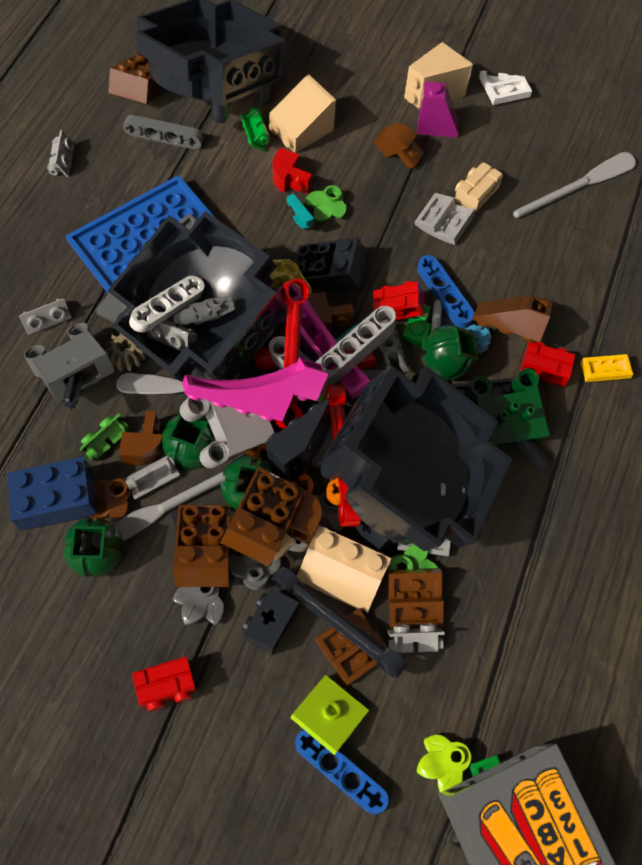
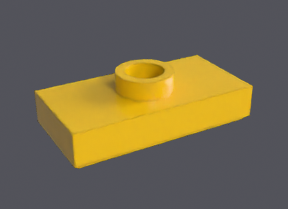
M628 354L582 358L580 361L585 382L629 379L634 375Z

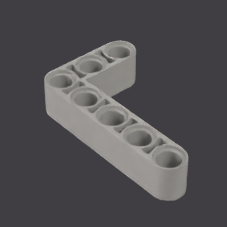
M389 306L377 308L316 361V363L322 364L328 372L319 397L325 393L327 385L336 384L395 331L396 314L393 308ZM383 319H387L390 322L382 323L380 321ZM366 334H369V335H372L373 337L366 339V338H363L362 336H363V335H366ZM278 336L270 341L269 350L274 364L283 369L284 353L278 354L276 352L279 349H285V337ZM350 349L355 351L353 354L344 353ZM299 351L300 358L309 360L301 351ZM330 365L337 366V368L334 370L327 369V367Z

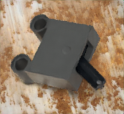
M82 322L74 324L68 329L67 333L71 339L69 342L48 353L42 345H34L24 353V357L33 374L42 379L57 402L63 400L64 407H69L70 409L75 408L76 404H78L82 389L91 384L98 383L100 379L115 372L106 352L94 339L88 325Z

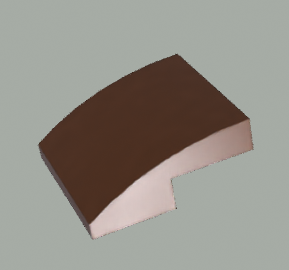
M441 569L388 570L390 628H394V625L397 624L420 627V624L433 623L437 627L443 626L444 601L442 599Z
M359 608L346 616L347 619L385 648L387 647L378 632L372 629ZM332 627L314 638L321 651L346 685H349L377 664L375 660Z

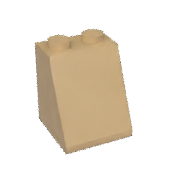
M442 42L409 66L404 98L420 109L424 81L445 83L451 100L462 98L467 92L473 64Z
M308 75L270 112L269 128L274 135H277L283 141L286 147L297 153L334 131L336 99Z

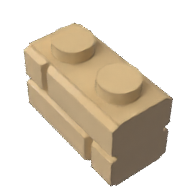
M484 162L477 168L473 167L468 173L467 179L465 181L460 180L455 188V201L461 206L474 209L476 213L500 187L503 177L502 173L492 169L491 166Z

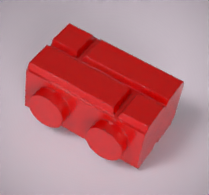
M407 281L403 285L394 287L388 285L373 291V311L381 306H389L395 311L396 320L425 315L424 291L419 282Z
M528 342L523 354L520 371L526 368L532 369L538 374L539 380L565 387L571 376L575 354L569 353L564 348L554 349L547 347L542 342Z
M187 656L132 673L139 705L142 709H148V712L160 710L165 707V702L174 699L176 703L190 700L192 698L191 694L197 692Z

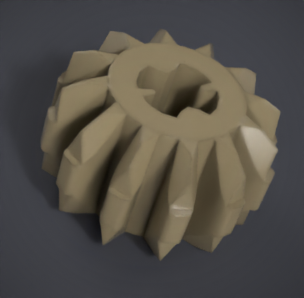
M121 333L118 337L112 335V341L106 342L107 350H105L112 366H117L120 372L125 367L130 372L132 366L140 368V361L145 360V353Z

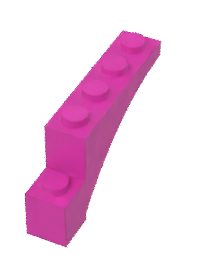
M294 283L289 286L290 297L295 301L301 298V290ZM279 288V289L276 290L275 292H276V293L279 295V297L282 299V297H281V288ZM306 300L302 303L300 345L317 361L334 347L337 342L320 320L309 301ZM330 365L327 367L328 370H334L337 368L336 365ZM355 366L337 384L344 385L345 392L353 400L362 393L370 380Z
M299 357L298 362L270 374L248 379L213 380L185 375L182 386L184 393L193 400L201 401L205 399L218 407L225 408L229 406L243 414H257L267 421H273L274 419L283 421L293 395L303 401L308 399L318 400L328 372L322 364Z

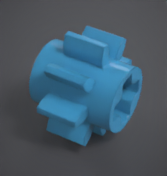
M473 324L465 329L474 334L478 354L488 349L487 346L490 344L491 334L486 327L480 325L476 327Z

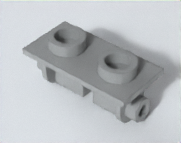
M60 130L59 137L52 141L51 155L53 157H50L47 169L51 175H57L62 172L66 177H69L74 143L62 130Z
M57 298L52 303L26 313L24 311L23 314L19 315L27 335L72 318L64 298L60 300Z
M164 320L147 331V337L180 351L185 346L189 348V343H193L197 339V334L194 333L193 329L183 326L176 327V323Z
M166 456L124 479L128 488L132 489L131 494L136 500L179 477L180 474L175 468L173 459Z
M424 623L420 624V628H410V625L397 624L394 625V629H387L389 636L393 637V639L388 640V648L397 653L413 652V642H418L419 652H438V649H443V639L438 638V635H444V631L437 627L436 624Z

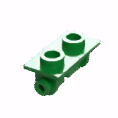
M252 108L248 115L241 112L242 125L246 131L249 144L253 148L266 152L265 144L269 142L270 136L265 124H263L264 120L261 111L257 108Z

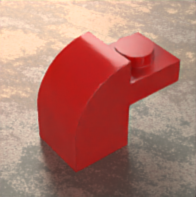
M280 147L272 162L274 185L284 193L290 187L295 191L308 194L311 189L312 174L299 169V154Z

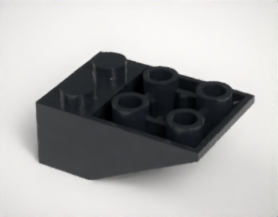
M355 237L298 245L294 263L299 267L300 272L310 284V287L340 293L359 291L362 285L368 253L359 238Z
M327 399L320 404L313 405L308 413L300 418L293 419L288 424V427L280 432L273 433L265 442L268 462L273 466L279 477L292 483L308 471L330 427L329 401Z

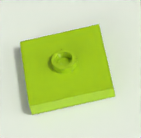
M325 675L294 711L291 719L335 755L369 710Z

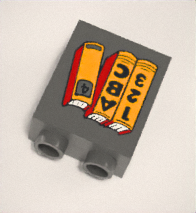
M538 744L438 793L469 865H615L557 744Z

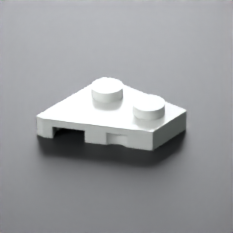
M480 71L479 78L493 105L528 98L531 95L532 90L524 76H510L499 73L498 77L487 75V71Z

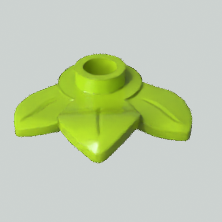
M432 735L424 739V745L429 753L420 760L417 773L426 778L438 779L440 792L463 781V771L471 763L472 757L469 748L460 742L451 743L442 735ZM455 751H459L462 754V759L458 763L452 760V753Z

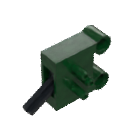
M523 369L511 383L514 393L488 397L492 390L491 381L485 376L475 377L466 389V397L498 421L494 429L495 435L490 442L499 449L517 446L539 471L544 470L550 464V461L534 444L543 442L550 436L537 386L539 383L538 374L532 369ZM521 379L527 380L529 386L523 385ZM474 386L481 387L484 393H477Z

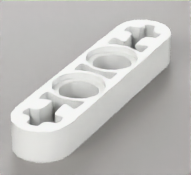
M188 276L135 308L130 317V326L138 332L149 331L199 299L204 290V282L196 276ZM170 295H178L182 301H174ZM153 306H162L165 312H158Z

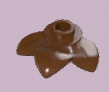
M117 478L112 481L99 479L94 481L98 514L89 516L90 518H105L110 515L112 520L116 522L126 514L128 510L127 500L131 496L132 489L128 488L125 479ZM118 489H123L121 494L116 495Z

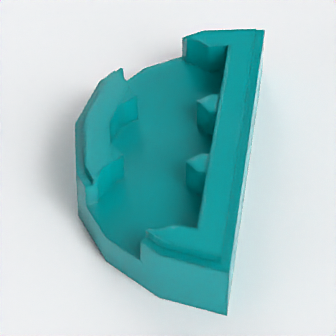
M294 194L288 195L286 198L288 207L291 206L296 214L293 216V219L302 229L312 227L314 225L312 215Z

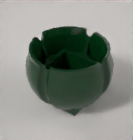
M440 326L423 339L422 350L427 352L423 356L426 365L444 380L456 379L465 375L471 369L474 362L479 360L474 334L457 326Z
M181 414L173 417L167 423V428L162 434L164 453L167 458L171 457L176 466L182 464L184 469L191 470L203 467L200 461V452L206 446L216 441L206 416L203 415L193 422L186 421ZM183 427L200 431L195 444L178 439ZM211 450L212 457L215 455L214 452H216L214 450Z
M250 455L242 456L233 460L224 470L222 476L225 480L220 485L221 493L225 502L234 510H237L245 494L236 492L240 470L255 473L257 468L260 467L277 475L273 466L263 458L259 457L255 460Z
M91 517L78 521L67 531L63 540L66 544V547L63 548L65 562L70 569L83 577H91L93 574L96 578L109 574L119 565L123 557V552L121 551V548L124 547L122 534L112 522L104 518H97L94 521ZM82 534H102L100 556L80 555Z

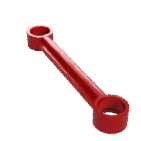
M299 278L285 282L281 288V297L287 303L284 368L298 362L302 303L308 299L310 293L308 284ZM292 283L297 284L301 289V298L298 301L293 300L289 295V286ZM293 395L288 408L293 410L295 418H300L303 414L301 409L297 407V398ZM275 420L279 428L285 429L288 427L283 421Z
M327 385L325 391V400L329 401L333 441L346 420L344 411L346 392L344 385ZM338 477L340 525L342 527L359 526L361 519L345 497L348 486Z

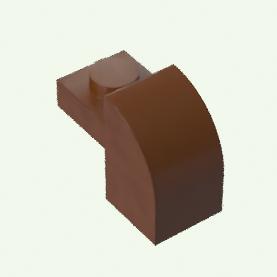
M394 123L383 128L373 141L385 157L397 153L409 169L415 167L424 154L414 140L417 135L416 132L403 124Z
M326 292L309 294L307 300L331 335L332 327H345L352 324L354 312L352 304L329 307Z
M146 411L143 433L122 432L119 449L122 465H148L156 461L163 453L162 421H158L155 411Z
M308 491L299 502L288 527V535L310 545L320 526L322 509L318 499Z

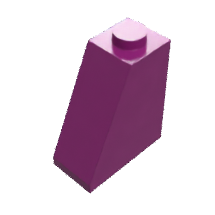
M424 81L418 114L417 134L458 138L459 119L446 84Z

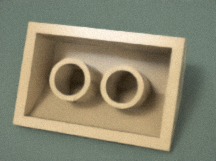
M319 526L307 549L297 577L301 583L368 613L389 567L391 558Z

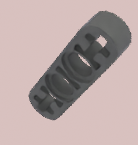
M128 115L123 124V130L131 136L190 149H199L204 139L203 133L196 128L136 115Z

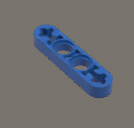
M426 255L421 257L417 267L418 274L435 298L442 302V308L451 321L459 328L465 329L471 326L475 313L441 264L433 256ZM442 280L445 282V285L438 287L434 284V281ZM453 296L457 299V302L451 304L445 298Z
M302 730L297 735L295 741L297 752L361 808L374 815L386 809L388 796L385 790L343 754L337 751L335 756L338 760V766L334 770H326L322 766V758L324 755L332 753L325 748L320 752L317 761L311 758L315 755L311 748L306 750L301 748L303 745L301 738L308 739L311 735L305 730ZM314 738L313 745L319 750L321 743ZM350 772L356 773L360 778V785L354 790L348 789L344 784V777ZM366 782L371 786L367 789L371 795L376 793L381 795L379 799L382 803L381 807L376 805L371 808L368 805L370 799L365 794L362 795L361 799L356 796L364 788Z

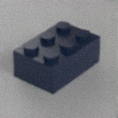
M84 456L7 473L10 519L22 531L98 514L93 470Z

